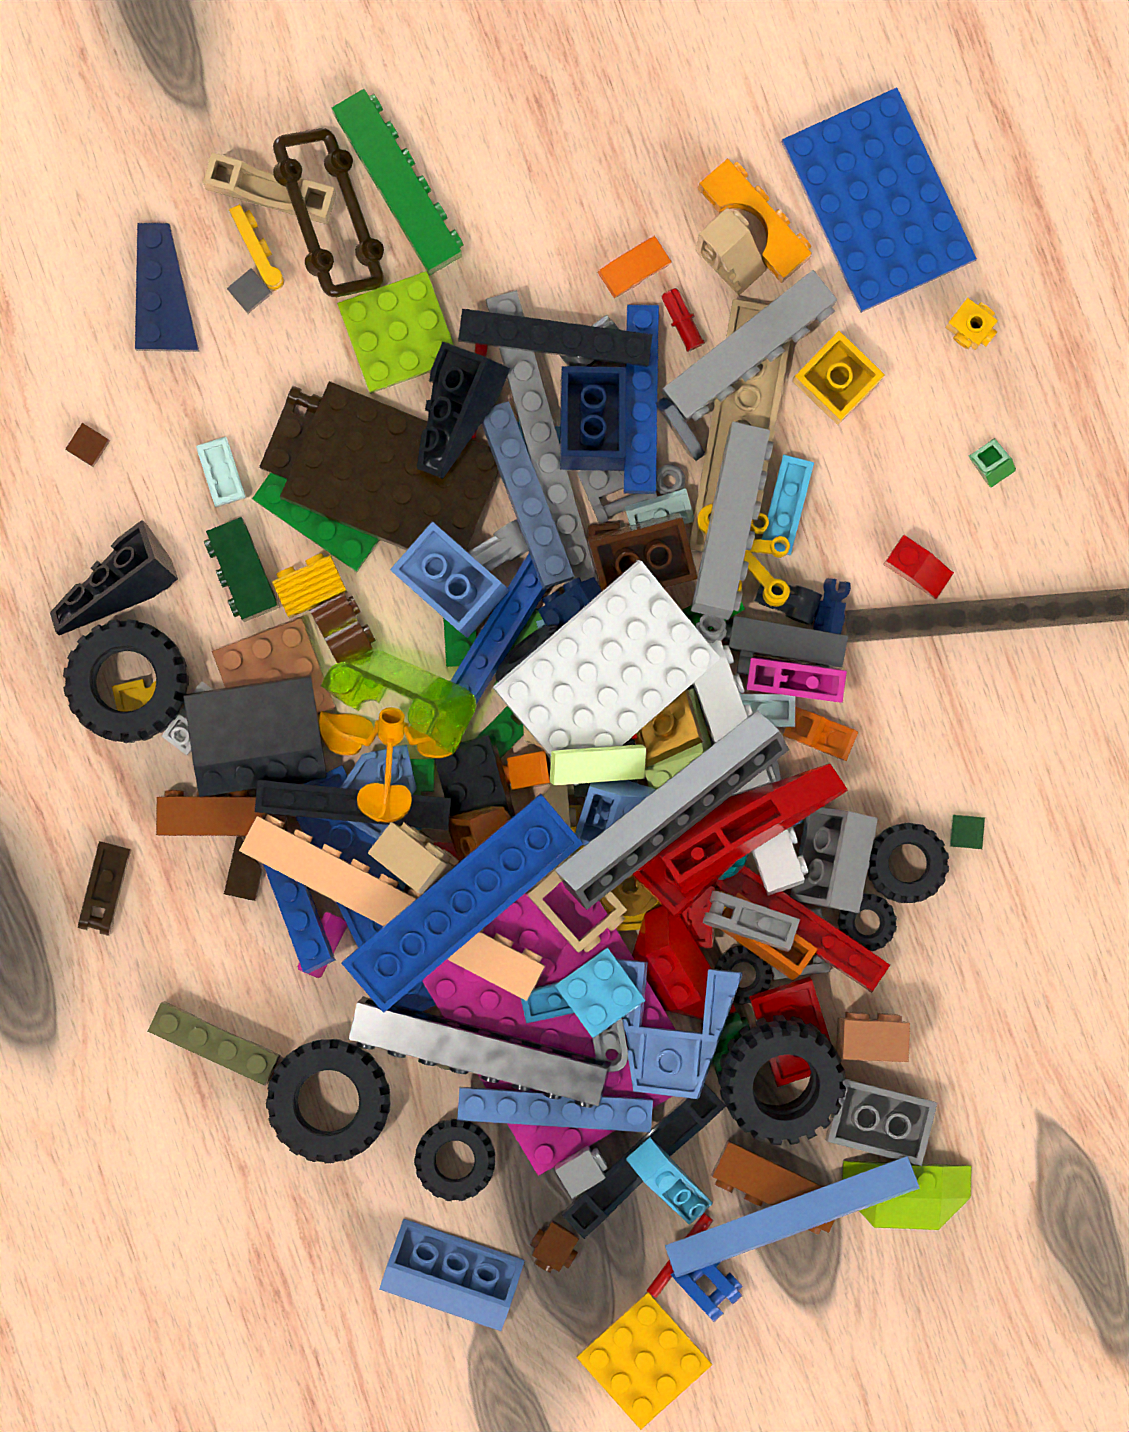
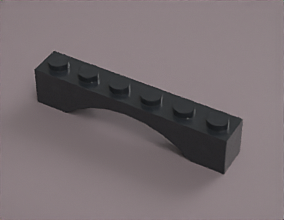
M704 1083L698 1099L684 1098L651 1129V1133L647 1132L605 1172L606 1178L584 1191L562 1212V1216L585 1239L643 1182L626 1160L629 1155L649 1137L669 1156L673 1155L717 1116L726 1105Z

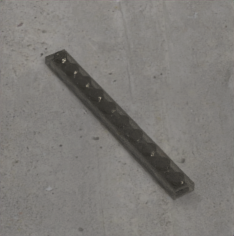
M1129 588L845 611L847 643L1129 621Z

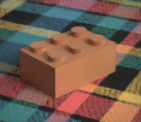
M845 1012V1018L837 1019L836 1051L841 1059L909 1062L910 1023L902 1021L901 1015L877 1013V1019H870V1014Z

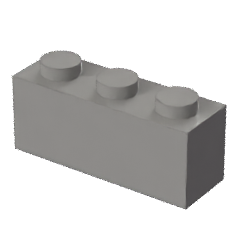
M587 1145L557 1163L555 1171L571 1198H574L606 1178L604 1170L607 1169V1163L598 1148L591 1150Z

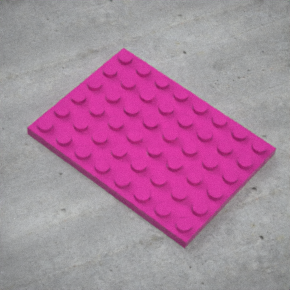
M562 882L542 898L578 940L607 915L600 901H597L586 910L565 888ZM523 894L490 922L482 932L492 938L497 933L513 941L514 943L511 948L520 953H523L526 948L542 956L540 963L544 964L545 968L535 987L562 981L607 947L615 959L634 960L616 928L612 931L606 928L598 936L601 941L589 952L586 953L584 949L579 953L576 952L526 894ZM445 960L422 980L444 1018L596 1058L593 1038L575 1013L526 1024L520 997L449 960ZM646 980V1001L644 1002L642 1026L676 1030ZM608 1049L605 1056L613 1060L618 1056V1052L615 1049ZM629 1060L619 1071L609 1072L603 1095L653 1099L652 1108L673 1097L634 1092ZM481 1079L486 1088L518 1090L513 1088L510 1082L499 1080L498 1083H492ZM532 1088L530 1089V1091L543 1092ZM508 1124L538 1176L587 1145L590 1146L615 1131Z

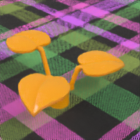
M394 707L385 708L379 713V720L375 721V727H373L368 719L353 714H330L321 711L319 718L321 738L325 745L337 754L355 755L360 752L362 745L370 746L377 734L382 743L387 745L385 784H367L360 789L357 796V804L362 813L377 822L381 821L384 823L394 822L404 817L408 813L412 801L411 793L406 786L391 785L393 746L399 744L405 735L410 745H417L418 752L423 756L444 758L452 755L458 749L467 722H465L462 727L450 719H427L415 722L409 727V723L405 722L404 713Z

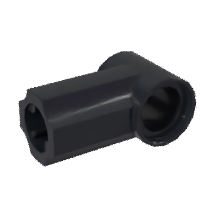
M760 584L754 602L783 612L786 617L792 620L812 625L823 596L822 594L796 585L793 587L788 585L790 594L787 601L781 606L774 607L765 602L763 598L764 587ZM779 586L771 588L773 594H783Z

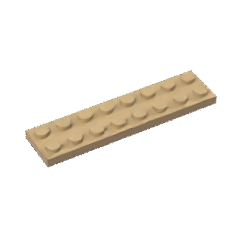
M733 299L726 338L768 305ZM790 341L782 346L785 351L774 361L769 362L766 359L757 366L760 371L747 382L743 379L736 382L732 386L735 391L721 402L717 398L715 399L689 542L692 551L703 552L706 534L700 530L697 518L703 507L713 504L727 434L732 422L770 430L768 441H773ZM764 460L762 471L767 472L768 460ZM764 489L763 491L758 490L756 501L762 503ZM757 519V521L753 520V524L755 527L758 526L759 519Z

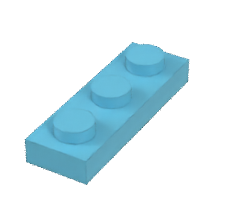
M783 454L767 516L769 525L763 533L761 540H773L778 536L785 537L790 543V549L787 553L790 556L814 462ZM774 544L777 551H785L784 544Z

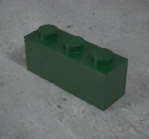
M239 517L207 530L206 533L209 539L205 540L204 544L210 558L217 557L221 568L215 571L222 588L229 587L233 598L228 599V603L233 616H240L241 620L246 622L278 609L279 605L244 519Z

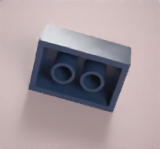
M562 366L560 379V470L624 471L626 458V367Z

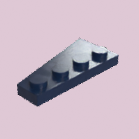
M137 223L135 350L200 352L171 226L169 223Z

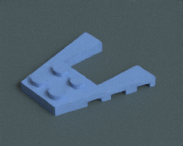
M616 958L645 999L648 962ZM717 969L708 970L702 1033L642 1026L644 1003L623 1017L622 1021L627 1037L628 1060L634 1092L693 1099L700 1097L742 978V972Z

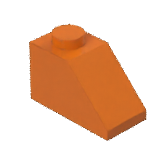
M545 751L507 758L508 765L502 766L506 782L511 784L512 791L550 785Z

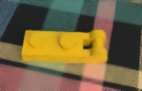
M240 204L230 208V214L266 286L273 291L281 289L284 285L282 273L278 268L271 267L267 257L271 256L272 253L264 238L257 239L253 229L257 228L258 225L251 211L244 212Z

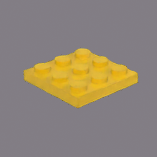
M648 1292L576 1356L640 1430L713 1365Z

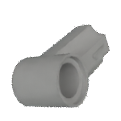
M516 519L500 528L493 534L492 538L481 543L468 553L490 572L506 561H513L528 552V548Z

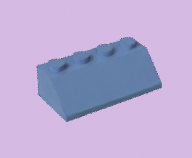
M403 1219L379 1290L502 1331L525 1260Z

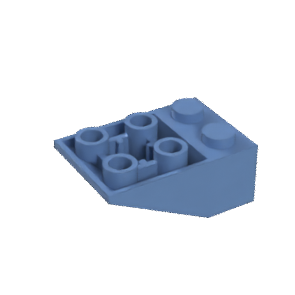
M628 780L590 783L575 831L576 836L582 841V845L586 846L591 840L599 836L657 789Z

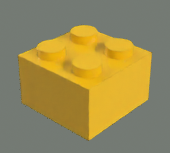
M838 331L794 376L792 382L839 425L879 384L885 374L848 338Z

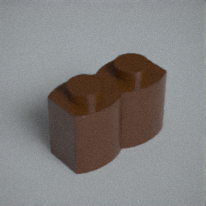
M341 593L309 610L339 667L374 650L371 643L376 640L368 624L360 625L356 615L361 613L353 596L346 598L345 594Z

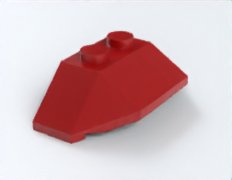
M663 905L657 906L644 914L632 956L636 961L648 962L646 980L665 1011L704 1021L708 970L712 968L682 918L679 916L676 919ZM733 1004L731 1006L729 1014L734 1013L736 1011Z

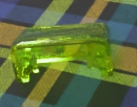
M379 650L336 663L328 670L321 684V687L336 699L357 711H360L361 705L367 701L380 703L386 689L412 700L413 702L408 712L410 725L417 731L430 737L440 749L454 754L476 709V699L466 688Z

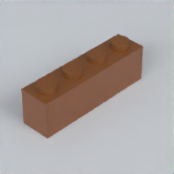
M166 790L165 797H157L156 835L247 836L256 817L265 819L267 813L254 812L256 797H248V791L229 792V797H216V795L199 797L197 791V797H184V791ZM269 814L283 821L284 825L282 828L287 831V815Z
M728 1140L711 1173V1176L717 1179L715 1182L716 1186L731 1193L736 1188L746 1193L744 1196L745 1200L760 1207L763 1202L773 1206L824 1187ZM835 1220L808 1230L817 1235L820 1234L821 1230L829 1233Z

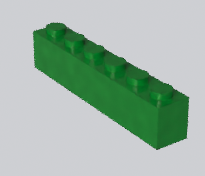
M362 89L331 107L334 117L429 276L461 258L462 252L460 248L464 246L461 238L455 229L452 231L448 230L444 223V220L448 219L440 203L437 202L433 205L428 196V193L431 192L430 186L423 175L417 177L411 168L415 165V162L407 148L401 150L395 141L399 138V135L391 121L385 123L379 112L383 111V108L375 94L369 96L366 90Z

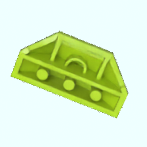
M843 1161L842 1180L890 1162ZM911 1163L920 1187L919 1189L862 1209L859 1212L874 1228L939 1230L971 1198V1165L922 1164L920 1166Z

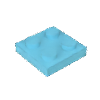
M608 947L555 985L593 1039L646 1001Z

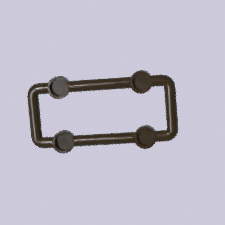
M326 128L290 133L277 137L273 143V151L277 160V164L273 169V175L280 185L286 187L309 252L305 257L307 271L318 278L323 292L330 297L337 298L379 288L384 280L379 262L383 257L384 247L379 240L370 237L348 174L353 163L351 154L339 148L335 135ZM318 141L325 143L328 155L324 159V166L326 171L338 180L359 241L355 249V255L362 265L368 266L370 278L337 285L333 284L329 273L334 263L333 255L330 251L320 248L297 182L302 175V166L296 159L289 158L286 147Z

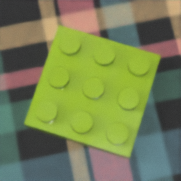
M427 271L337 303L370 394L430 373L442 341L454 345Z

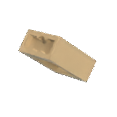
M574 851L525 894L576 952L579 953L584 949L587 953L601 941L598 936L606 928L612 931L625 920L622 914L627 909L610 891L604 897L614 909L579 940L571 933L542 898L562 882L555 869L577 853Z

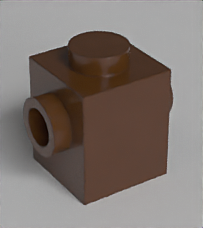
M551 1220L546 1230L539 1229L530 1243V1246L534 1248L532 1256L537 1258L534 1264L549 1273L553 1269L560 1272L563 1266L569 1268L578 1254L574 1247L579 1240V1236Z

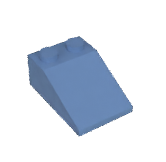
M434 522L424 530L390 569L467 638L510 591Z

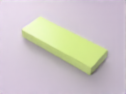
M640 744L551 751L550 782L553 785L644 779L646 747Z

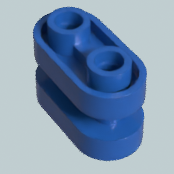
M721 1262L680 1277H676L674 1272L670 1274L713 1322L724 1314L718 1305L725 1298L734 1304L742 1297L739 1290L743 1286L730 1272L726 1276L723 1275L717 1268ZM704 1274L717 1287L710 1296L696 1283Z

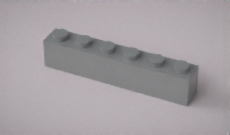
M812 270L665 386L662 394L676 405L686 422L691 418L695 422L710 411L707 405L716 398L721 402L735 391L732 386L740 379L747 382L760 371L757 367L766 359L769 362L774 361L785 351L782 346L793 339L796 343L810 332L807 326L817 319L821 323L835 312L832 307L837 301L836 297L816 272Z
M733 421L728 430L691 607L693 612L728 620L733 610H739L742 599V592L737 591L739 580H745L749 562L744 561L745 551L751 550L755 532L750 531L752 520L757 521L761 502L756 501L758 490L763 491L767 478V472L762 471L764 460L769 461L773 448V442L768 441L770 434L768 429Z

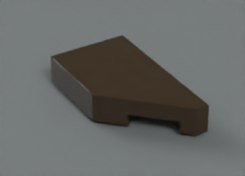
M236 837L224 894L256 901L263 870L256 859L239 851L244 840L242 837Z

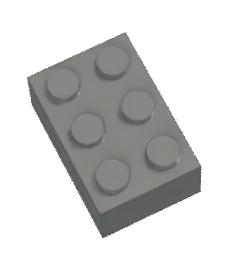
M824 807L807 816L798 856L803 855L808 873L804 874L805 881L803 884L792 887L790 897L798 902L859 913L878 818Z
M845 1079L843 1081L846 1087L845 1097L838 1098L842 1107L838 1115L831 1113L830 1121L832 1123L828 1126L825 1140L830 1143L897 1160L908 1156L910 1163L922 1166L937 1102Z

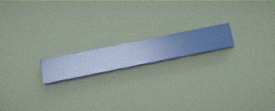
M906 1156L665 1245L675 1276L680 1277L909 1193L920 1187L910 1160Z

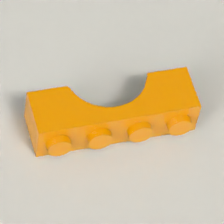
M727 158L699 183L698 190L718 212L724 211L727 207L729 209H740L753 214L761 222L766 233V248L761 257L762 261L773 275L783 283L810 259L812 255L809 250L811 244L801 233L794 234L788 227L790 224L789 219L781 210L774 211L767 203L770 199L761 187L757 185L754 188L746 178L749 175L738 162L733 164Z

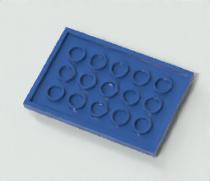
M894 88L782 139V145L860 313L976 261L977 258L898 88Z

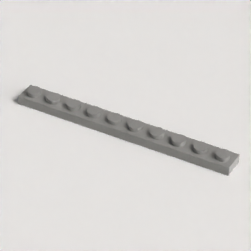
M517 290L485 300L489 312L524 317ZM499 347L503 365L510 368L507 380L526 448L573 571V579L580 577L581 581H585L595 577L597 581L567 470H560V444L535 354L531 351Z

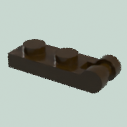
M292 386L289 391L286 403L259 466L264 471L288 479L322 398L315 394L312 396L301 392L302 389ZM297 404L307 408L304 417L293 413Z
M99 841L78 922L79 929L88 930L92 928L100 930V934L110 935L131 849ZM94 906L105 909L103 918L92 915Z

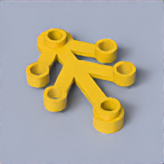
M713 504L703 507L697 518L700 530L706 535L709 525L708 516L711 515ZM759 513L758 519L764 522V527H755L752 520L750 530L755 532V534L764 533L769 525L768 517L763 513ZM778 536L773 540L754 539L751 550H746L744 561L749 562L748 570L764 587L763 598L765 602L774 607L781 606L787 601L790 594L789 586L782 579H774L751 552L772 554L777 558L786 556L790 549V543L782 536ZM774 544H784L785 551H777ZM739 580V585H738V590H737V591L740 592L741 589H742V582H741V580ZM779 586L783 594L775 595L771 588Z

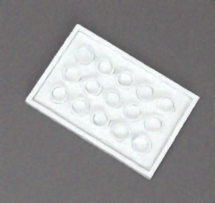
M638 560L492 688L551 757V751L622 746L721 658L643 562Z

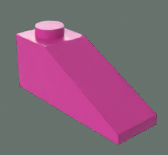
M754 656L750 661L747 690L843 703L847 671Z

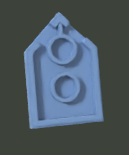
M407 744L393 747L391 785L406 786L411 795H413L416 790V784ZM387 749L362 754L341 788L360 790L370 783L384 785ZM348 821L376 840L379 839L389 826Z

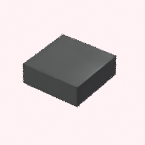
M252 268L227 287V290L247 314L272 295V292Z

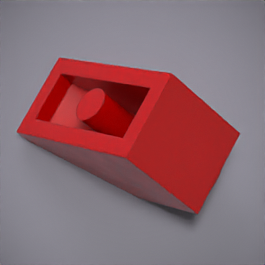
M905 535L900 538L883 564L934 599L938 598L954 574L930 551Z

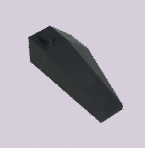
M442 341L430 371L429 382L433 383L431 400H426L425 411H428L429 414L427 428L421 434L417 469L442 479L445 477L498 400L510 368L487 357Z
M143 520L118 537L111 545L114 549L102 563L96 561L90 568L93 570L90 577L83 584H75L50 612L55 632L59 636L152 599L178 580L172 559Z

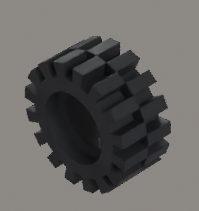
M863 894L859 913L863 910L875 912L880 921L878 930L871 935L861 934L855 927V918L858 913L844 910L839 912V930L868 950L876 951L886 946L892 940L897 928V917L894 914L892 905L886 899L875 894Z
M736 946L728 949L719 957L714 969L731 971L740 962H747L752 965L756 973L754 982L748 987H738L733 1002L739 1004L751 1003L749 996L769 990L773 976L772 968L769 963L746 947Z

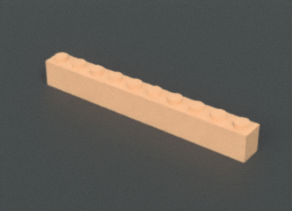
M267 814L265 819L256 817L239 850L382 926H385L421 895L411 888L408 894L396 888L399 883L398 881L384 874H381L380 878L369 874L370 867L355 859L352 860L351 864L340 859L339 857L342 852L327 844H324L322 849L311 844L313 837L298 829L295 830L294 834L282 828L284 822ZM484 928L447 959L526 1001L529 999L545 968V965L540 963L542 956L526 948L523 953H520L511 948L514 943L513 941L497 933L492 938L482 933Z

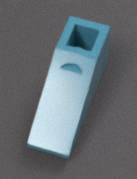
M650 1137L626 1158L644 1183L689 1225L713 1204L702 1190Z

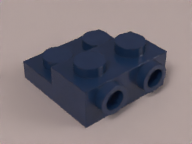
M580 577L575 578L563 585L565 590L563 594H560L558 590L543 598L542 601L545 605L539 608L538 612L546 626L554 624L560 629L597 597L602 590L595 577L585 581H581Z

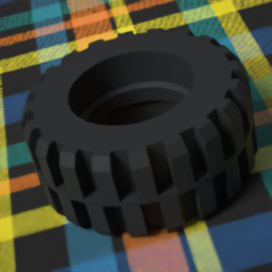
M127 619V621L111 620L108 621V624L102 626L99 624L91 629L92 632L88 635H82L77 641V647L74 651H70L67 657L69 659L68 666L64 668L63 677L65 678L64 694L68 698V706L71 712L76 715L79 722L94 734L115 742L135 743V741L140 740L146 741L153 738L157 733L164 732L180 713L179 711L184 703V694H186L187 686H189V676L186 672L187 665L176 644L154 626ZM124 651H131L144 656L152 664L156 674V688L153 696L144 706L133 711H118L109 707L101 699L96 684L97 674L103 662L113 654Z
M773 1015V1021L767 1022L764 1017L755 1020L757 1026L749 1030L746 1025L739 1030L742 1036L738 1040L731 1038L726 1045L729 1053L722 1054L719 1063L722 1071L718 1072V1083L721 1086L720 1094L722 1100L738 1126L745 1133L750 1132L756 1140L763 1142L767 1138L771 1145H781L782 1140L786 1139L790 1145L800 1143L799 1137L805 1135L809 1140L817 1136L814 1130L822 1126L826 1129L832 1123L829 1119L830 1114L838 1115L842 1107L838 1101V1098L845 1097L846 1087L843 1084L846 1074L845 1069L841 1065L842 1060L826 1035L822 1034L812 1023L805 1024L801 1018L794 1016L790 1020H786L783 1015ZM789 1054L802 1057L808 1063L811 1071L808 1085L795 1100L782 1105H769L759 1101L753 1091L755 1075L768 1060L779 1055Z
M339 1039L312 1041L289 1053L274 1070L267 1088L266 1109H268L269 1113L268 1120L271 1127L277 1133L276 1137L279 1141L289 1147V1151L295 1155L303 1156L308 1161H319L325 1164L349 1160L369 1148L382 1132L387 1122L391 1104L389 1083L387 1084L385 1073L382 1067L374 1060L375 1058L356 1044ZM324 1070H333L346 1075L354 1083L359 1096V1106L353 1120L345 1127L335 1131H322L311 1126L303 1118L298 1104L299 1092L304 1082L311 1075Z

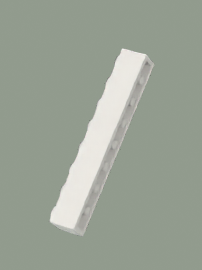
M715 640L714 643H709V645L721 659L693 683L714 744L753 714L749 704L743 706L740 694L744 693V688L739 674L733 676L729 664L734 663L730 648L728 644L722 646L721 641ZM771 765L732 796L776 782ZM792 826L752 851L767 896L803 884L805 881L804 874L808 873L803 855L796 856L793 844L798 843Z

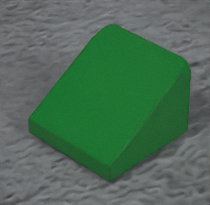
M995 438L969 455L970 460L989 487L995 486L1016 471L1012 458Z

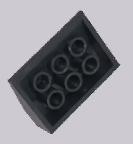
M311 675L184 694L199 797L257 788V780L294 783L327 777Z

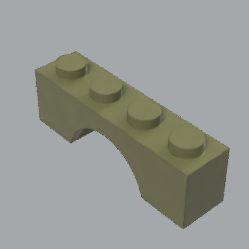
M165 1001L160 1003L147 1031L262 1085L268 1084L281 1056L257 1043L222 1030Z

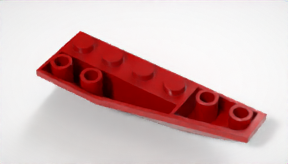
M831 763L729 797L657 855L681 892L685 894L841 796L848 789Z

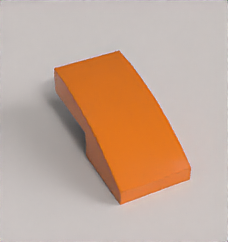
M653 236L601 268L597 273L612 296L616 298L639 285L644 279L666 268L672 261L657 238Z
M795 706V727H786L783 736L847 761L858 731Z

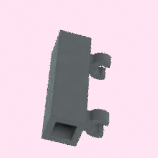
M734 616L732 623L726 622L725 629L727 633L723 641L729 642L730 650L740 652L736 672L738 674L749 675L750 661L753 654L834 669L843 668L848 636Z

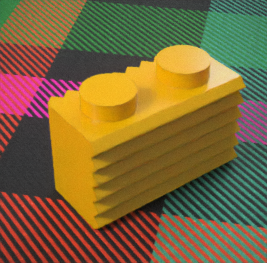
M323 553L317 554L305 560L307 566L295 571L292 566L276 574L278 579L272 581L289 619L341 593H347L330 555L324 558Z

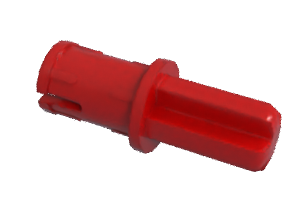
M674 288L665 292L662 295V300L673 321L671 326L676 327L686 347V351H692L705 344L692 319L695 315L694 313L690 314L679 290Z

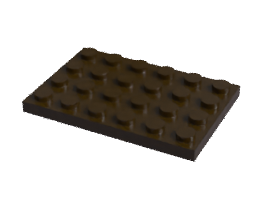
M329 381L282 490L280 499L406 551L424 530L434 522L466 551L499 470L491 448L472 439L469 440L443 479L417 469L421 434L427 428V421Z

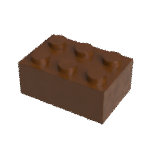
M679 512L586 537L598 584L602 591L638 560L643 562L663 588L698 578L684 521Z

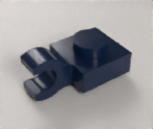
M826 578L823 585L824 598L820 601L813 630L841 635L842 626L845 622L846 603L841 601L849 595L851 585L850 582H839V588L836 591L837 579Z

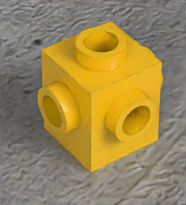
M967 297L945 328L955 335L953 339L965 349L972 347L976 350L980 344L986 347L998 331L993 327L998 320L993 317L995 312L981 302L977 305ZM970 323L976 324L978 329L973 328Z

